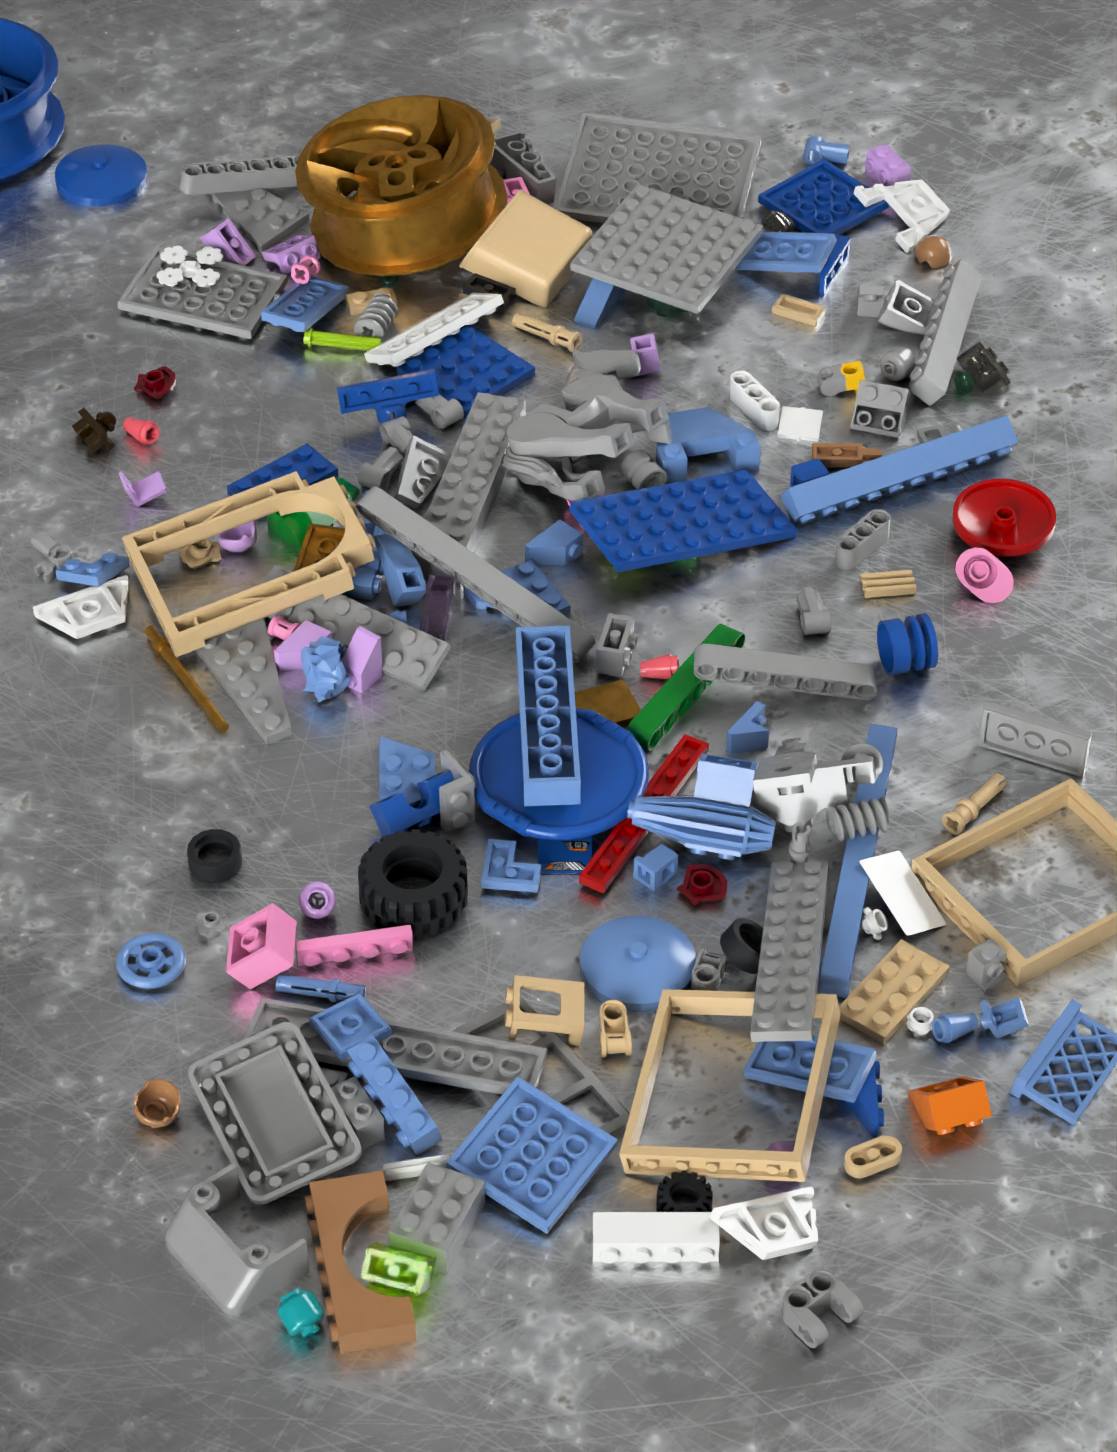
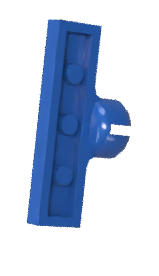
M434 369L336 388L341 414L375 409L379 423L391 420L390 413H393L394 418L401 416L406 418L405 405L409 401L439 396Z

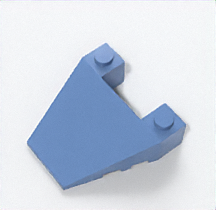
M709 407L668 413L672 430L671 443L657 442L656 463L667 474L666 484L687 480V457L726 451L734 472L746 469L748 472L759 470L761 447L753 430Z

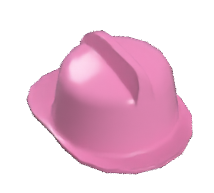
M974 547L967 549L959 556L955 568L957 578L975 596L984 602L997 603L1010 595L1014 583L1012 573L993 554L983 548Z

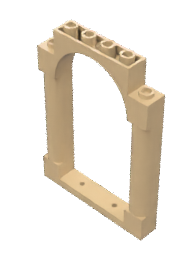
M297 471L122 537L127 556L176 657L206 646L204 640L323 595L326 600L354 589L352 578L356 577L353 568L374 561L372 550L376 546L371 534L366 535L365 533L367 530L363 519L356 517L358 514L353 501H347L349 498L343 484L339 486L333 476L309 486L306 479L301 480ZM276 512H279L280 516L295 512L322 513L333 517L345 527V533L340 544L331 554L319 562L174 618L171 617L148 569L149 566L164 561L163 555Z

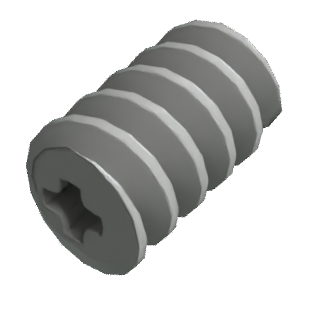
M377 292L374 294L354 325L355 335L382 339L399 312L397 304L384 293Z
M881 797L879 801L873 798L868 803L866 801H859L857 805L849 803L847 807L838 805L836 810L833 807H828L826 818L831 834H836L839 841H844V832L848 833L850 839L855 838V830H858L861 837H865L866 828H869L872 835L876 834L877 826H880L883 833L887 832L889 811L885 798Z

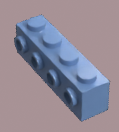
M373 1035L347 1050L351 1062L347 1063L350 1071L356 1079L359 1077L363 1079L366 1084L363 1086L365 1092L372 1102L375 1100L379 1102L382 1107L379 1111L387 1124L393 1123L398 1129V1132L395 1134L404 1148L409 1146L417 1157L442 1140L437 1125Z

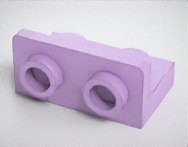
M298 234L262 252L264 260L278 264L280 273L284 275L291 273V268L295 264L300 263L301 259L306 255H312L317 259L321 257L314 235Z

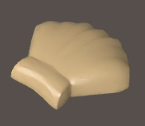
M205 539L179 549V557L190 568L199 569L211 561L218 562L221 560L219 542Z

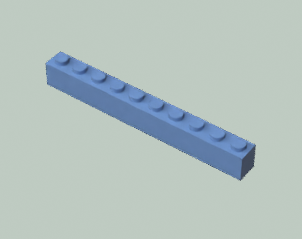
M1006 415L790 487L780 497L792 524L799 521L802 524H806L816 519L817 515L823 514L824 517L832 515L840 507L845 506L846 509H850L859 505L861 500L868 499V502L882 497V493L889 491L890 494H895L903 490L906 485L911 484L912 487L921 485L926 482V478L933 476L934 480L946 476L948 474L947 471L955 469V472H960L967 469L971 463L976 462L977 465L991 460L992 456L998 455L999 458L1007 456L1013 452L1012 448L1019 441Z

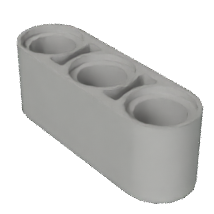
M882 509L870 511L837 539L835 564L837 567L844 570L855 568L888 540L891 516L887 511Z

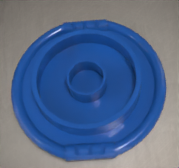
M576 708L581 804L524 806L519 713L498 723L482 737L471 756L469 773L472 774L476 782L474 797L484 813L525 837L529 836L545 840H572L599 834L627 818L630 801L635 802L636 797H644L649 781L647 758L643 748L632 732L591 709Z

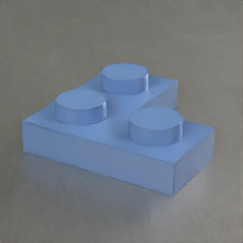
M110 552L103 554L102 558L94 563L81 562L79 559L68 560L55 571L57 580L99 587L130 567L128 557Z
M488 839L481 877V888L538 893L541 864L514 862L516 841Z

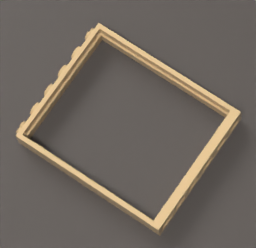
M1072 778L912 859L911 869L931 900L977 946L992 939L1006 952L1004 973L1017 987L1117 934V911L1026 959L939 871L1065 806H1068L1117 852V820Z
M663 989L619 1152L624 1173L671 1176V1173L677 1172L678 1176H681L682 1171H687V1176H691L692 1172L698 1173L697 1177L805 1182L841 1016L837 995L816 994L814 1018H822L794 1150L793 1152L638 1145L672 1014L752 1016L755 992Z

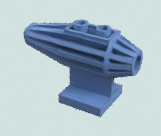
M703 753L698 762V775L694 795L636 797L635 802L630 801L627 818L632 819V825L681 843L685 847L691 848V853L707 855L708 851L719 853L718 857L728 860H735V856L741 857V855L771 849L776 825L775 820L750 805L753 778L758 763Z

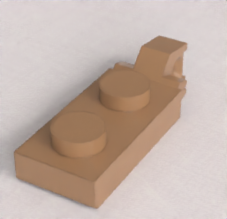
M857 443L812 444V460L819 458L825 468H850L882 457L881 449H868L862 447V444Z

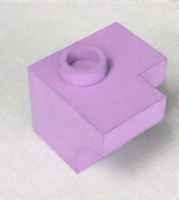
M654 333L630 338V350L636 352L640 359L641 370L638 375L661 371Z

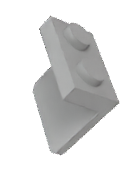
M444 750L440 752L441 772L451 771L454 781L439 787L441 827L448 833L475 821L477 803L474 798V788H476V782L472 774L467 773L461 767L458 758Z

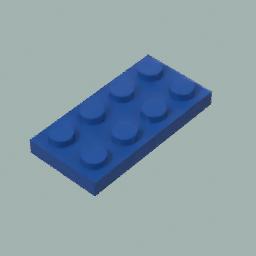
M307 443L227 486V494L232 496L297 471L300 479H306L310 486L333 476L335 478L338 477V468Z

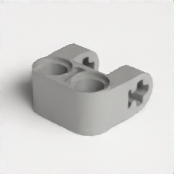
M818 1269L809 1273L785 1291L782 1318L810 1348H816L829 1337L825 1325L818 1318L821 1314L831 1309L843 1321L851 1323L863 1314L864 1308L860 1299L844 1283L828 1270Z

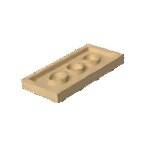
M901 939L839 1005L840 1020L885 1045L905 1023L910 1012L914 1008L919 1007L949 974L950 966Z

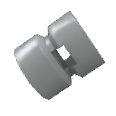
M636 450L630 453L621 465L623 476L633 484L636 490L665 485L667 482L666 472L644 450Z

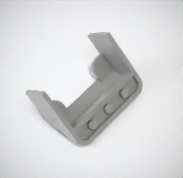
M234 1163L200 1182L189 1191L165 1232V1242L167 1249L219 1308L228 1315L238 1316L309 1272L307 1242L304 1238L278 1254L270 1246L263 1243L252 1244L241 1251L209 1216L240 1197L238 1171Z

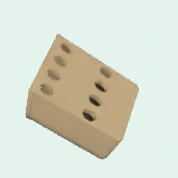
M520 189L471 248L459 267L516 288V295L540 307H547L575 273L570 270V262L592 238V230Z

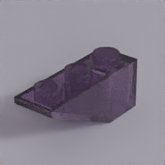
M429 575L425 591L420 630L445 642L456 601V578Z

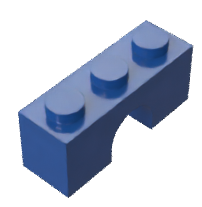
M451 771L440 772L417 783L421 793V801L416 808L411 807L407 803L403 793L393 794L370 805L369 807L382 837L388 834L393 836L397 831L402 830L405 833L409 832L408 827L414 824L417 827H421L432 822L431 816L440 813L439 787L454 781Z

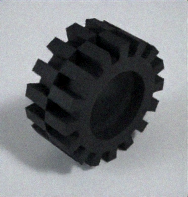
M682 1171L681 1176H678L677 1172L671 1173V1179L665 1176L663 1183L660 1182L658 1185L657 1212H712L713 1191H711L710 1183L706 1184V1178L703 1176L697 1179L698 1173L692 1172L691 1176H687V1171ZM678 1196H690L696 1202L684 1206L675 1203L673 1199Z

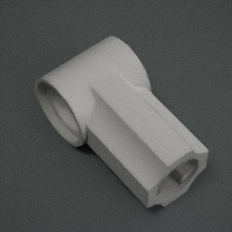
M439 394V396L416 400V404L431 415L434 424L439 429H444L464 417L463 408L456 399L448 401Z
M401 416L380 423L379 431L383 442L386 445L391 444L393 448L398 449V452L404 459L409 440L413 437L407 419Z
M389 447L372 464L365 463L359 471L358 483L368 488L376 486L385 491L390 484L391 476L403 464V456L398 452V449Z
M813 587L803 588L800 593H797L796 598L801 614L800 622L803 635L830 633V612L828 609H824L819 591H815Z

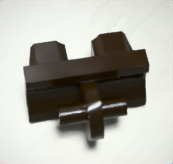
M84 407L79 410L78 413L82 418L72 425V428L81 439L86 437L84 441L93 453L104 445L109 451L114 448L115 445L107 437V432H112L115 429L116 417L107 411L98 413L95 420Z

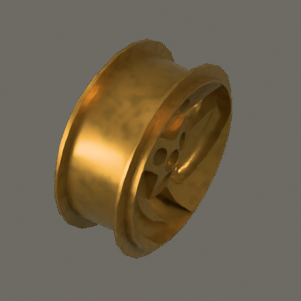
M412 95L392 97L368 103L343 114L325 125L309 140L299 155L295 170L298 190L307 203L314 207L310 228L322 257L339 268L357 274L395 276L434 269L468 253L506 207L508 199L503 178L490 165L495 148V139L491 124L483 114L464 102L447 97ZM353 191H357L353 196L347 197Z

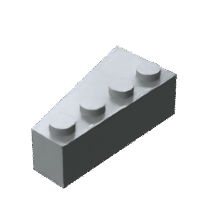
M519 130L494 137L495 148L490 165L496 169L503 180L522 177L531 196L546 204L553 203L557 178L548 165L542 163L541 155L538 152H534L532 149L533 144L530 140L525 139L524 131Z

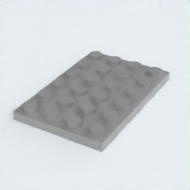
M155 247L117 303L119 310L252 339L263 322L261 320L262 311L270 305L275 294H281L288 280L287 275L219 261L213 265L200 264L201 269L211 268L213 272L220 274V278L216 280L214 285L200 287L197 285V282L192 281V278L183 276V281L178 282L175 286H168L159 283L157 272L165 271L168 267L179 269L181 263L168 264L167 261L161 260L160 254L164 252L165 248ZM188 254L185 257V261L197 262V256Z

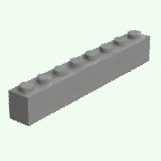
M961 259L954 265L950 264L942 274L944 278L938 287L939 294L933 302L935 306L929 315L930 322L924 330L925 337L919 345L920 352L914 360L916 365L909 376L911 380L908 389L929 406L934 404L947 391L982 275Z

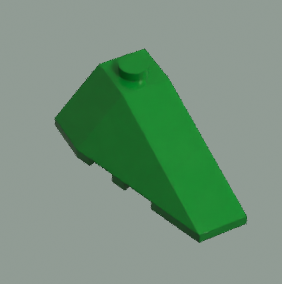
M343 478L336 479L339 486L344 485L349 498L347 501H354L360 493L359 488ZM276 512L267 516L268 530L298 551L301 550L309 523L334 526L337 523V520L333 517L317 512H295L283 516Z

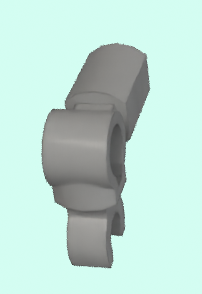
M41 531L32 537V547L48 558V561L38 563L34 567L35 574L40 576L44 573V581L48 583L54 579L56 569L63 566L66 561L74 559L72 550L69 546L60 545Z

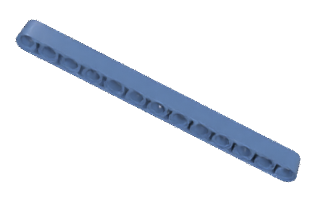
M870 724L866 744L874 746L880 752L883 758V769L875 783H858L854 802L856 805L859 801H866L868 803L873 798H876L878 801L881 797L886 798L898 728ZM877 826L875 835L871 834L869 828H866L865 837H861L858 830H855L854 839H850L848 835L820 973L818 994H836L837 997H848L862 924L863 909L865 908L870 882L869 876L859 861L874 857L880 826Z

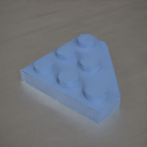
M532 559L501 571L563 615L571 613V605ZM463 586V593L476 609L487 610L488 607L495 608Z

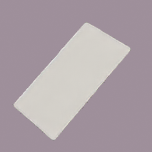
M900 851L859 861L906 935H912L947 924Z

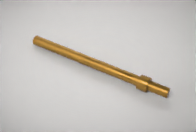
M153 626L146 627L144 632L151 640L152 647L156 653L164 657L220 732L227 731L229 728L228 723L175 656L167 639L164 636H160Z

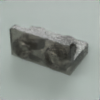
M980 341L956 359L958 364L982 392L1000 380L1006 386L1011 383L1007 376L1010 372L1002 361L998 363L996 361L998 358L990 347L985 348Z

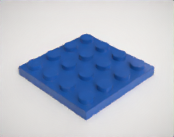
M825 159L758 195V203L782 219L787 216V222L804 233H823L827 231L841 235L889 208V204L885 200L865 207L853 193L857 186L869 187Z
M464 325L460 328V332L446 336L442 339L441 343L428 347L423 353L412 357L397 367V374L399 376L434 369L438 393L448 401L456 399L463 408L464 419L468 417L478 392L502 396L535 375V367L470 325Z

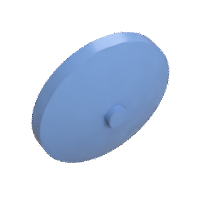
M647 916L621 917L602 924L587 937L580 952V974L587 989L603 1003L608 1000H618L625 1005L626 1011H652L658 1009L663 989L689 990L691 987L692 970L696 962V954L688 937L677 927L666 921Z

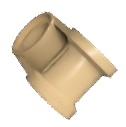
M608 1000L600 1007L599 1038L601 1057L616 1053H625L626 1056H631V1033L628 1028L626 1007L618 1000Z

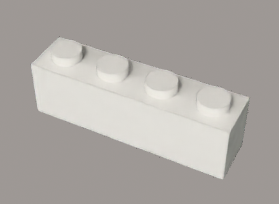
M593 1212V1262L676 1263L697 1261L707 1263L719 1261V1225L710 1218L712 1212Z

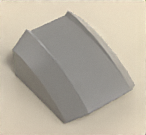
M897 280L887 294L876 322L897 331L925 336L924 330L930 322L929 315L935 306L933 304L934 299Z

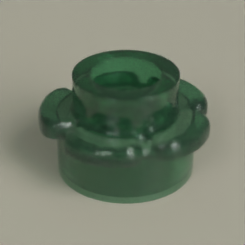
M959 371L957 377L954 378L956 389L958 391L963 390L965 394H968V391L975 389L974 378L970 371Z

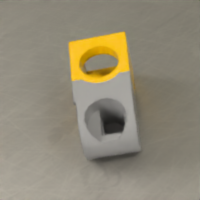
M861 361L825 367L818 372L817 379L821 392L826 396H833L839 392L855 390L857 395L860 380L865 381V374Z

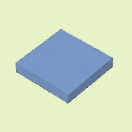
M360 993L309 1018L310 1026L341 1061L349 1057L347 1050L371 1035L375 1037L377 1042L392 1036L391 1027Z

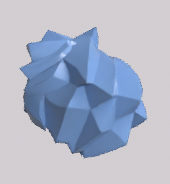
M321 636L316 642L310 641L309 647H303L302 668L307 678L306 687L302 691L314 692L319 702L341 694L351 680V676L346 678L345 667L342 661H340L346 650H343L344 645L340 641Z

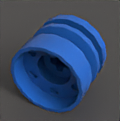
M926 613L918 614L916 617L913 615L906 616L904 623L900 618L879 621L877 626L878 651L882 666L889 676L908 673L911 666L915 671L936 667L938 663L937 637L933 623Z

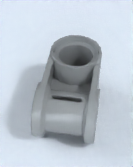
M700 947L692 970L691 990L718 991L728 969L729 959L725 954L708 952L706 948Z

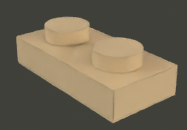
M380 288L378 290L346 294V303L350 316L361 315L373 295L377 292L388 295L397 304L393 288Z

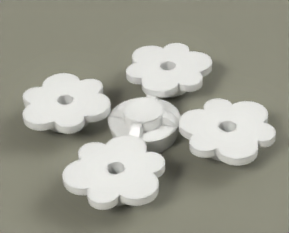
M181 246L167 247L160 254L161 260L167 261L168 264L181 263L179 269L168 267L165 271L157 272L160 284L175 286L178 282L183 281L184 276L192 278V281L197 282V285L200 287H207L216 284V280L220 278L218 272H213L211 268L203 270L200 265H213L216 262L222 261L223 255L218 248L213 249V247L206 246L202 251H197V262L185 261L188 252L183 250Z

